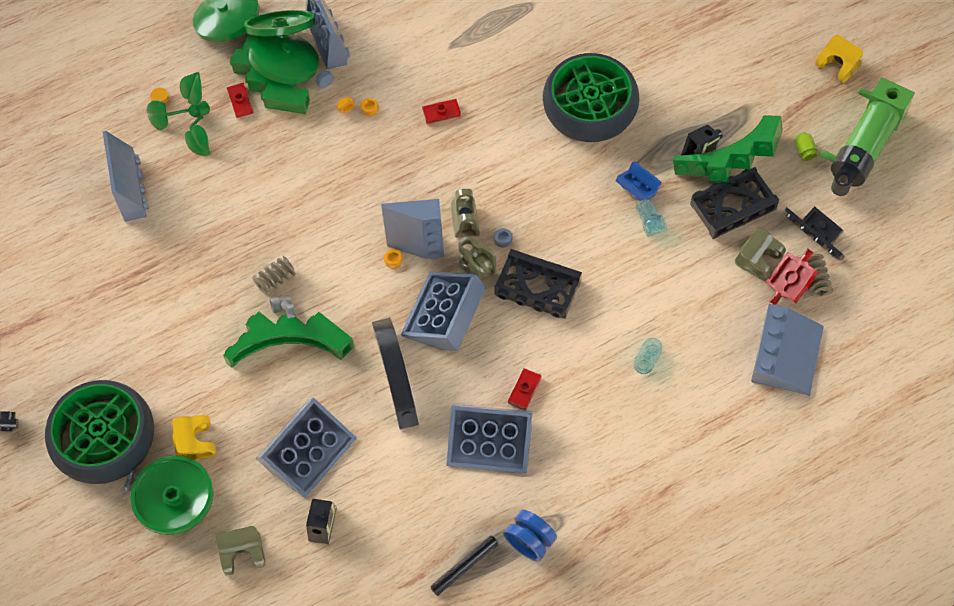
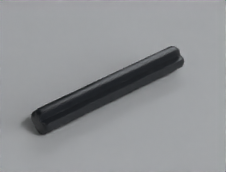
M489 536L433 583L430 587L432 592L436 596L440 595L498 545L495 537Z

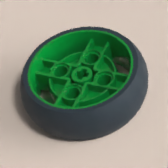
M598 53L578 54L562 61L550 73L543 89L544 110L552 125L565 136L582 142H600L619 135L633 121L639 107V89L630 70L618 60ZM570 81L565 90V93L556 95L558 90L565 83ZM627 99L625 105L617 113L611 115L617 102Z
M110 380L90 381L69 390L52 408L45 428V444L54 465L68 477L89 484L109 483L130 474L145 459L154 436L153 416L147 402L131 387ZM111 400L109 403H95L99 401ZM136 412L138 426L133 440L130 441L128 419ZM112 415H117L115 418L110 419ZM89 418L87 422L82 423L84 419ZM70 422L71 444L63 452V434L67 424ZM118 440L116 444L111 445L113 441ZM86 444H90L87 448L82 449ZM115 456V458L103 463L87 464L90 460L103 461Z

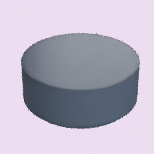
M323 71L316 77V83L320 88L329 86L334 80V76L330 71Z
M501 228L494 233V242L498 247L505 248L511 245L513 236L510 230Z

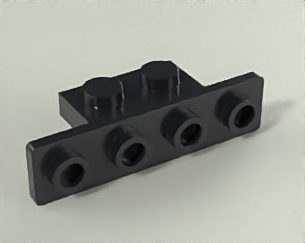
M814 206L801 219L788 207L784 208L787 212L786 217L793 223L795 221L800 223L801 226L799 228L807 235L809 233L815 236L813 240L821 247L825 244L829 248L828 252L837 259L838 256L842 260L845 258L843 253L832 245L844 230Z

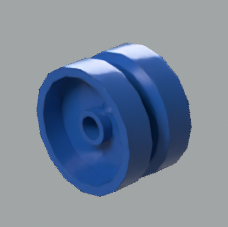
M523 509L514 518L515 524H510L503 532V536L519 553L530 560L539 562L546 554L545 547L552 546L557 539V534L542 518Z

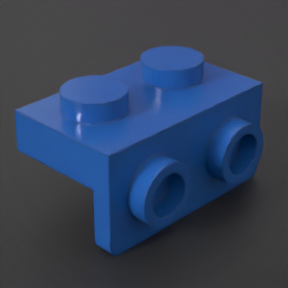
M636 161L631 163L629 170L618 175L616 178V182L623 189L630 192L642 203L654 197L662 183Z

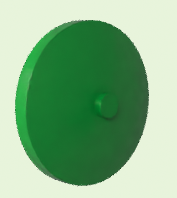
M205 0L194 13L193 27L199 37L209 42H224L234 39L245 33L244 22L247 19L260 14L258 0Z
M305 10L273 11L247 19L244 22L245 32L250 35L284 38L287 35L312 27L315 24V16L312 12Z
M295 34L287 35L284 38L256 36L250 43L248 57L251 65L257 72L272 81L283 84H299L310 80L317 72L319 65L318 54L314 47L300 36Z
M184 456L162 457L148 464L136 477L131 489V507L138 521L151 532L160 535H178L193 529L206 517L213 502V484L207 471L197 461Z

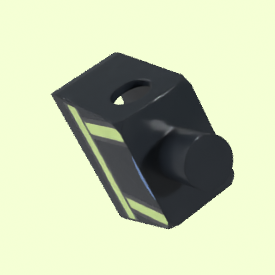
M705 125L688 133L681 155H695L715 151L719 140L723 138L722 131L720 129L714 130L710 125Z
M312 499L306 523L309 542L329 545L337 510L332 501Z

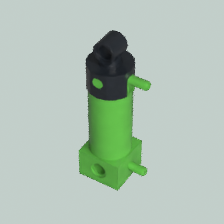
M881 77L873 92L860 88L858 94L868 98L869 102L844 147L839 150L836 156L825 150H822L820 157L833 162L831 172L834 179L831 190L835 195L845 196L849 193L851 186L858 187L863 185L893 131L898 130L905 118L915 92Z

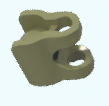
M459 189L455 192V198L451 202L455 238L459 237L461 231L471 228L475 231L476 236H479L480 231L473 192L471 189Z
M760 227L756 229L751 238H748L743 245L741 252L735 259V264L757 278L765 280L769 277L772 270L764 261L763 255L780 259L786 252V248L768 231Z
M464 237L459 241L458 247L461 253L459 262L465 272L476 274L480 280L490 273L496 272V255L490 248L479 244L472 237ZM470 244L473 248L469 251L463 248V246Z
M256 527L240 528L223 532L216 536L221 566L226 576L234 574V560L241 553L251 554L257 568L265 566L261 536Z

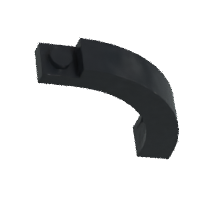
M391 318L374 321L372 326L389 384L399 429L417 426L419 422L392 320Z

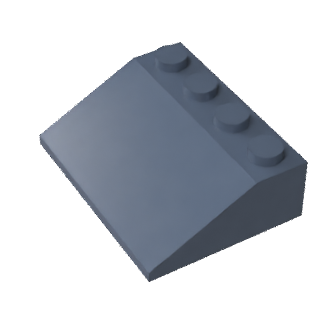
M307 0L305 11L312 12L315 16V24L309 29L326 69L347 65V59L350 57L349 49L344 45L342 34H339L338 24L333 20L332 10L328 9L325 0Z
M102 131L112 194L124 221L147 217L146 210L149 208L147 200L143 198L146 190L144 184H141L143 173L138 168V165L141 164L139 154H135L133 147L111 133Z
M439 199L381 204L388 247L425 259L444 257Z
M429 272L401 336L441 350L458 351L486 289L485 285L476 274Z
M769 304L751 382L810 396L824 326L789 308Z
M313 397L303 404L256 457V460L278 479L306 498L357 437Z
M453 404L451 408L446 466L527 473L533 411Z

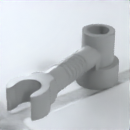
M290 296L270 298L273 313L281 312L284 309L288 318L296 317L294 312L295 306L294 304L292 305Z

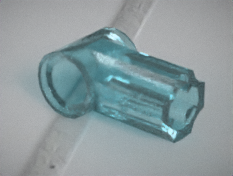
M644 199L636 204V210L643 221V228L648 237L667 230L663 216L658 215L651 200Z

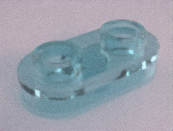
M656 338L645 340L634 360V368L638 373L648 374L652 371L662 353L663 346L660 340ZM654 348L656 351L651 352L649 349ZM643 363H644V364H646L647 366H646V367H642L640 364H643Z

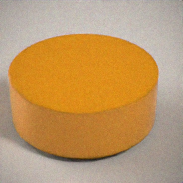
M155 88L151 91L150 98L151 101L160 100L166 104L169 100V95L166 89Z
M345 97L337 103L336 107L340 113H346L354 107L355 102L351 97Z
M373 98L364 99L361 102L362 113L366 116L377 114L379 111L377 100Z
M397 249L388 250L384 254L385 265L392 269L400 267L403 263L402 253Z

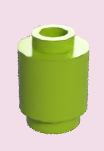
M806 132L798 134L794 143L799 156L804 161L814 159L817 156V148L812 135Z

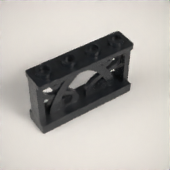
M756 167L743 170L736 176H729L727 182L714 183L703 191L695 192L691 197L690 205L709 230L712 239H715L777 210L779 198L769 189L757 172ZM753 181L757 187L752 192L750 191L752 185L745 186L744 184ZM761 191V193L766 199H763L757 193ZM734 194L745 197L742 202V210L737 211L731 207H722L726 195ZM710 200L712 203L706 204V206L715 209L707 210L703 208L702 203ZM749 200H751V201L749 202V204L751 203V204H753V205H751V206L748 207V206L746 205V203H747ZM727 212H730L732 214L730 216H726ZM715 214L716 222H713L709 215Z
M510 249L505 265L494 286V294L502 300L508 299L520 306L526 305L538 312H546L553 317L566 319L577 289L581 284L582 272ZM511 266L516 267V274H508ZM527 271H531L533 274L527 275ZM539 274L545 276V282L550 289L533 294L525 280L534 279ZM550 278L556 280V281H553L554 284H552V283L550 282ZM508 279H517V281H512L509 284L514 285L515 288L513 289L505 286V281H507ZM568 284L572 285L569 294L563 290ZM558 293L565 299L562 305L552 302L554 299L559 301Z

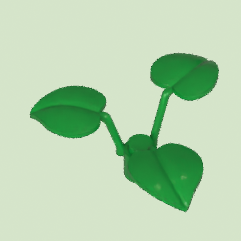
M196 72L183 77L179 85L182 97L188 99V103L191 104L188 109L166 113L165 103L160 100H154L147 105L146 111L151 124L159 130L165 129L168 126L167 116L189 112L192 117L197 119L189 126L190 130L185 133L186 144L192 152L207 156L211 154L207 133L202 126L196 124L203 119L204 115L209 114L210 106L206 101H201L200 73Z

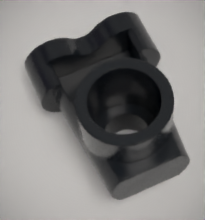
M0 411V431L13 432V428H18L16 412Z

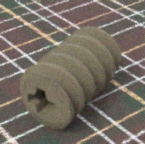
M813 254L808 260L810 266L819 272L808 287L809 295L814 297L826 296L833 292V288L830 287L832 283L828 280L830 278L829 274H827L828 269L824 267L826 262L822 260L824 258L822 254Z
M283 256V259L278 258L277 263L272 262L270 264L271 268L266 266L264 268L265 272L260 271L258 273L259 277L257 275L252 277L262 293L265 290L268 293H272L270 287L272 286L277 289L276 282L283 285V277L290 280L289 273L293 276L296 275L292 264L285 256Z

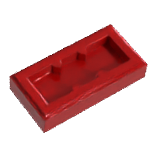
M244 82L227 87L236 118L253 114Z
M457 99L422 106L426 124L461 116Z
M523 368L508 399V404L526 411L542 375Z

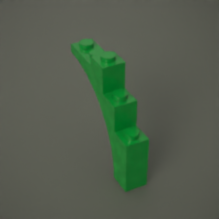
M246 33V41L242 43L241 49H236L234 55H231L230 65L233 68V72L246 75L245 82L248 84L250 91L262 92L261 100H263L265 108L306 114L310 103L309 91L291 84L272 81L257 72L251 65L248 57L250 43L256 36Z
M763 115L761 121L752 132L741 140L719 150L703 154L674 156L675 175L708 176L709 181L727 182L732 168L751 169L755 156L774 157L783 132L782 117Z
M258 311L247 320L245 324L247 332L243 333L233 346H229L223 356L226 364L232 368L245 357L267 347L282 344H304L330 352L342 360L354 348L352 337L320 312L315 316H311L306 324L297 317L288 318L286 314L282 315L277 320V323L274 324Z

